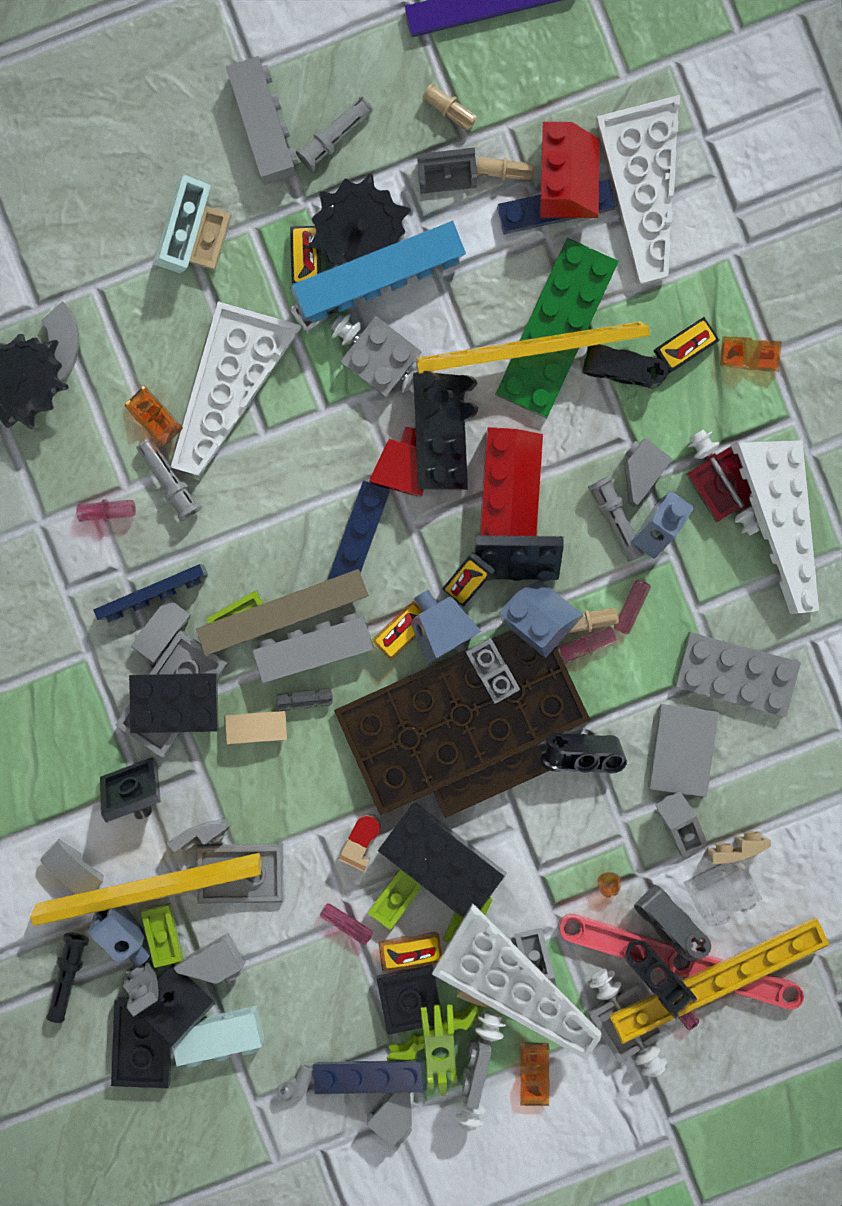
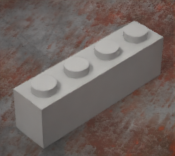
M259 56L225 66L263 185L295 176L294 165L299 163L294 147L288 148L285 138L290 137L285 119L281 121L278 119L276 111L281 110L277 93H270L268 83L273 82L268 65L262 66Z
M357 613L340 617L342 623L331 626L330 621L314 625V632L303 634L301 629L285 634L287 640L276 643L275 638L258 642L259 648L254 649L253 654L262 683L374 650L365 616L358 618Z

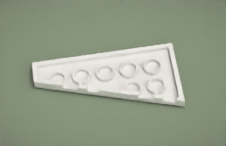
M680 95L600 115L596 118L597 128L639 286L666 279L669 274L670 230L673 214L672 200L675 184Z
M222 302L217 303L171 468L197 476L202 474L302 328L301 325Z
M803 440L731 444L733 453L739 455L743 466L739 469L743 479L748 480L752 492L749 498L764 540H769L772 553L769 554L772 564H777L781 578L779 584L790 614L819 611Z
M472 904L434 967L432 975L587 1060L600 1041L601 1031Z

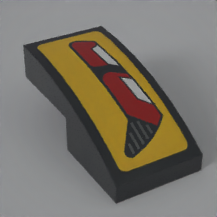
M315 226L290 227L292 284L321 273L320 249L308 245V242L317 231Z
M705 317L655 348L653 352L657 358L667 364L668 374H670L720 340Z
M472 552L443 586L442 590L464 607L495 570Z

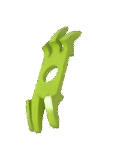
M469 1003L463 1011H454V1031L460 1028L467 1031L478 1020V1016L482 1014L485 1007H478L473 1003ZM447 1020L442 1024L443 1029H447ZM413 1033L406 1043L390 1044L389 1049L392 1052L386 1057L387 1061L415 1060L416 1053L425 1048L424 1033L420 1036Z
M434 1005V1030L429 1029L427 1009L422 1007L427 1089L433 1090V1074H437L440 1095L446 1096V1073L451 1075L452 1088L458 1086L454 1050L452 1005H447V1029H443L439 1005ZM444 1047L448 1050V1054L445 1057L437 1058L432 1055V1051L435 1048Z

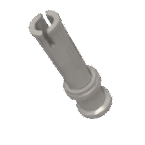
M360 96L323 132H316L313 135L314 139L303 149L298 148L295 151L297 157L306 168L314 171L319 161L327 154L331 155L334 153V146L373 111L369 102Z
M148 438L139 443L136 447L137 450L144 457L148 466L165 490L164 497L167 501H171L179 513L178 519L183 521L196 514L202 506L200 503H195L187 490L188 485L183 481L180 482L163 454L159 451L154 440Z
M610 475L589 485L588 488L593 490L600 504L599 511L602 514L606 513L628 562H631L643 556L645 552L631 543L635 533L621 507L623 499L618 497L611 483L613 478Z

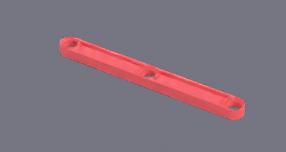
M566 914L559 921L558 928L565 940L620 958H624V947L629 942L644 941L675 975L685 978L723 961V959L708 955L697 961H688L687 966L680 969L673 965V959L678 953L665 941L577 914ZM570 920H575L580 925L579 931L574 935H568L564 931V925ZM635 945L630 950V957L635 962H641L645 957V951L641 946ZM768 974L733 991L740 995L792 1010L801 1006L804 1001L803 990L795 982L772 974ZM790 987L795 988L797 991L796 998L791 1002L784 1001L782 998L784 990Z

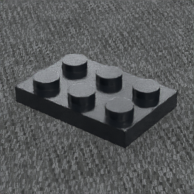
M475 536L474 553L495 570L487 581L494 579L513 581L559 580L564 539L563 536Z
M218 673L129 675L130 733L219 731Z
M116 997L114 1000L111 1086L169 1088L172 1046L139 1014L133 1016L127 1009L129 997Z

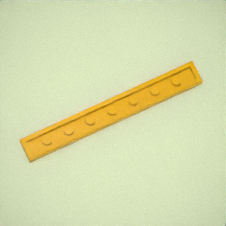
M639 321L417 357L415 359L416 368L419 373H423V371L432 372L650 336L649 326Z
M260 853L36 903L30 916L33 926H38L259 876L262 867Z
M813 917L681 980L698 1000L696 1002L691 1001L678 1013L679 1017L829 946L830 944L818 919ZM655 994L609 1015L622 1044L675 1019L663 1007Z

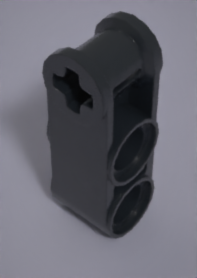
M598 344L587 346L582 373L596 378H607L622 384L656 388L667 378L668 367L659 358L640 355L628 350L613 349L609 346ZM651 368H655L656 374H658L655 380L651 379V374L648 373Z
M552 733L547 737V750L540 759L542 766L553 772H606L613 774L622 771L627 765V759L620 740L614 735Z
M640 940L631 941L624 947L623 956L625 961L675 1019L679 1017L678 1013L691 1001L696 1002L698 1000L693 992L677 978L646 942ZM635 945L641 946L645 951V957L641 962H635L630 957V950ZM655 968L663 970L665 979L660 985H655L650 979L651 971Z

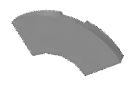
M62 301L41 321L47 329L48 340H58L59 342L55 351V358L62 364V368L58 372V378L64 381L72 371L78 357L79 330L72 312Z

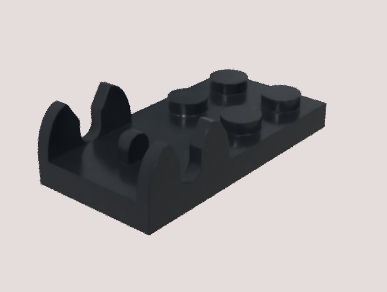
M431 371L413 373L418 490H468L465 421L472 419L477 414L479 407L471 402L466 403L464 395L476 387L477 380L469 375H452Z

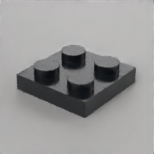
M433 964L377 975L376 979L388 1035L423 1028L422 1007L427 1009L430 1027L434 1026V1005H439L442 1024H444L436 979L432 975L434 970Z

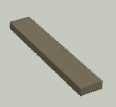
M357 569L198 627L196 632L204 654L207 656L363 599L369 595L360 570Z

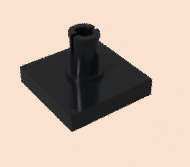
M154 757L100 777L101 816L106 823L130 813H134L137 819H143L140 811H142L146 818L152 813L151 806L161 802L158 765Z
M172 964L157 980L158 1000L138 1013L173 1048L181 1042L215 1005L214 1000L188 976L176 973L174 969L175 964Z

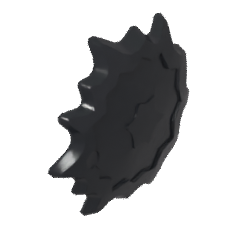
M372 173L367 174L364 180L357 184L345 178L335 193L319 192L322 209L312 217V222L317 231L308 242V245L324 251L327 254L329 263L345 264L398 243V239L406 232L402 226V220L411 213V209L393 202L389 190L376 189Z
M18 334L8 344L0 342V420L6 428H10L20 421L29 429H33L36 414L42 411L53 410V396L57 392L69 389L68 385L58 378V372L62 368V364L55 358L58 340L41 343L36 337L26 341L24 334Z

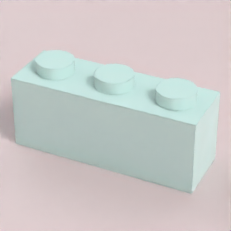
M184 174L176 182L154 258V265L179 274L187 269L211 185Z
M257 1005L203 1017L181 1042L173 1048L176 1065H186L187 1068L202 1064L203 1060L214 1058V1061H222L228 1059L234 1053L242 1052V1055H249L257 1052L262 1047L265 1039Z

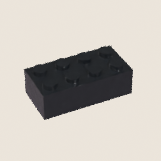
M414 803L409 807L377 850L462 918L465 917L472 904L480 910L507 874L506 871L418 803Z

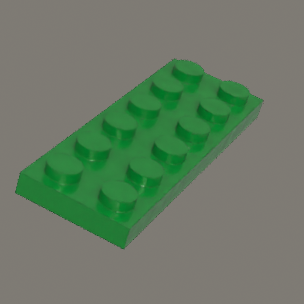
M567 237L520 341L588 330L619 261ZM579 348L512 358L495 395L547 419Z

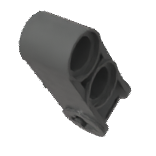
M653 885L634 904L638 914L649 922L659 936L669 943L684 960L692 962L708 956L711 951L709 938L693 923L688 914L672 901L670 896L661 887ZM692 942H696L697 944L695 948L696 952H693L691 950V948L693 947Z

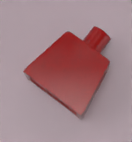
M405 426L401 442L388 439L370 477V483L416 497H423L424 490H418L415 428Z

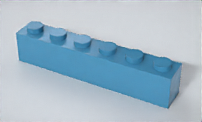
M450 221L292 284L290 290L303 321L311 319L312 323L329 317L328 311L338 308L339 312L354 307L355 300L364 297L367 302L381 296L380 290L391 287L392 291L408 285L407 280L417 276L419 281L433 275V269L443 266L444 270L460 264L459 259L466 252L454 222Z

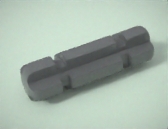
M320 689L319 693H316L315 690L294 692L292 696L285 693L279 694L276 697L279 711L290 710V707H294V710L317 707V704L330 706L333 703L331 689Z

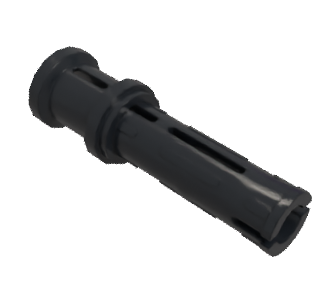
M65 933L63 936L65 943L62 955L57 959L59 972L48 1014L46 1015V1019L50 1022L63 1023L65 1021V1014L76 972L83 966L81 959L84 947L89 943V938L82 934Z

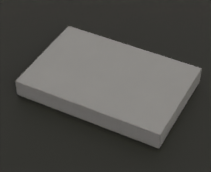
M660 704L649 789L673 793L681 791L682 794L707 797L719 712Z
M283 843L198 845L197 867L260 853L262 860L261 874L259 876L197 889L198 904L284 902Z

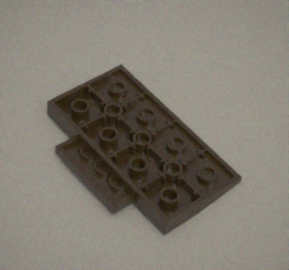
M512 630L492 638L498 652L520 688L519 691L496 704L466 652L463 651L335 709L336 717L379 815H384L434 792L442 813L447 818L548 772L549 770L541 764L542 753L538 744L545 742L552 733L562 734L590 721L589 715L557 647L544 658Z

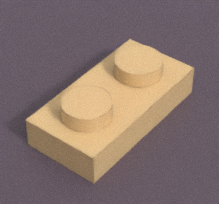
M205 206L189 260L190 264L216 271L231 222V213Z

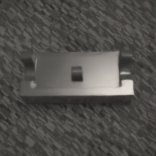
M475 148L417 154L420 194L477 188Z

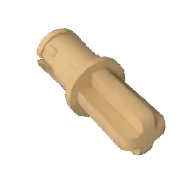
M433 83L424 92L422 100L440 111L443 118H450L465 130L473 127L477 119L476 115L456 102V97L451 98Z
M478 157L477 176L502 178V181L505 178L531 181L533 178L534 165L532 163L507 161V157H504V160Z
M616 608L593 612L585 610L586 613H582L583 617L569 633L584 630L592 632V629L616 625L619 623L618 612Z

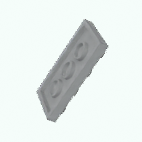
M180 630L150 674L218 673L219 677L228 662L216 653L205 656L201 643ZM130 704L115 724L116 727L160 757L165 756L181 733H130Z
M689 632L674 687L786 717L801 662Z

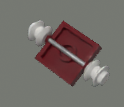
M703 429L689 438L691 444L687 447H695L697 453L694 458H705L706 462L686 473L715 522H719L737 510L740 513L736 515L734 523L741 522L744 526L741 534L747 532L750 536L758 532L760 527L753 507H748L747 503L751 502L749 497L752 492L748 480L743 479L739 469L743 466L739 455L733 453L731 446L717 455L713 453L717 450L719 442H712L709 438L712 431L707 434Z

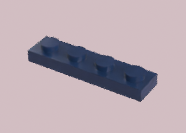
M610 179L599 181V213L612 211L616 206ZM541 194L497 205L503 235L576 218H540Z
M363 480L328 580L357 569L360 570V573L362 572L390 493L389 489Z
M198 564L95 608L93 611L97 620L107 619V622L110 623L124 617L123 611L133 608L134 612L150 606L149 600L158 596L160 600H164L176 595L175 589L186 585L187 589L202 584V578L207 576L208 573L203 564Z
M425 1060L316 1062L313 1064L315 1094L414 1093L427 1090Z

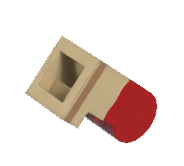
M367 813L359 817L338 860L365 872L370 858L365 856L364 853L370 841L377 837L381 828L380 820L377 816Z

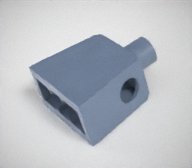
M669 491L657 501L631 543L655 559L677 536L693 511V506L674 492ZM652 530L660 531L661 534L656 538L653 536Z
M426 590L414 598L422 613L411 620V626L428 664L481 632L452 597H448L437 604L430 591Z
M126 906L94 913L88 933L117 963H121L129 958L136 967H139L150 957L149 953L142 946L145 932Z

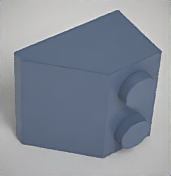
M541 580L518 591L499 612L502 623L544 658L552 652L583 617L581 612Z

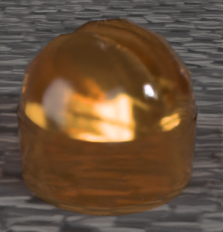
M613 872L601 874L598 877L600 893L607 898L618 895L621 890L620 876Z

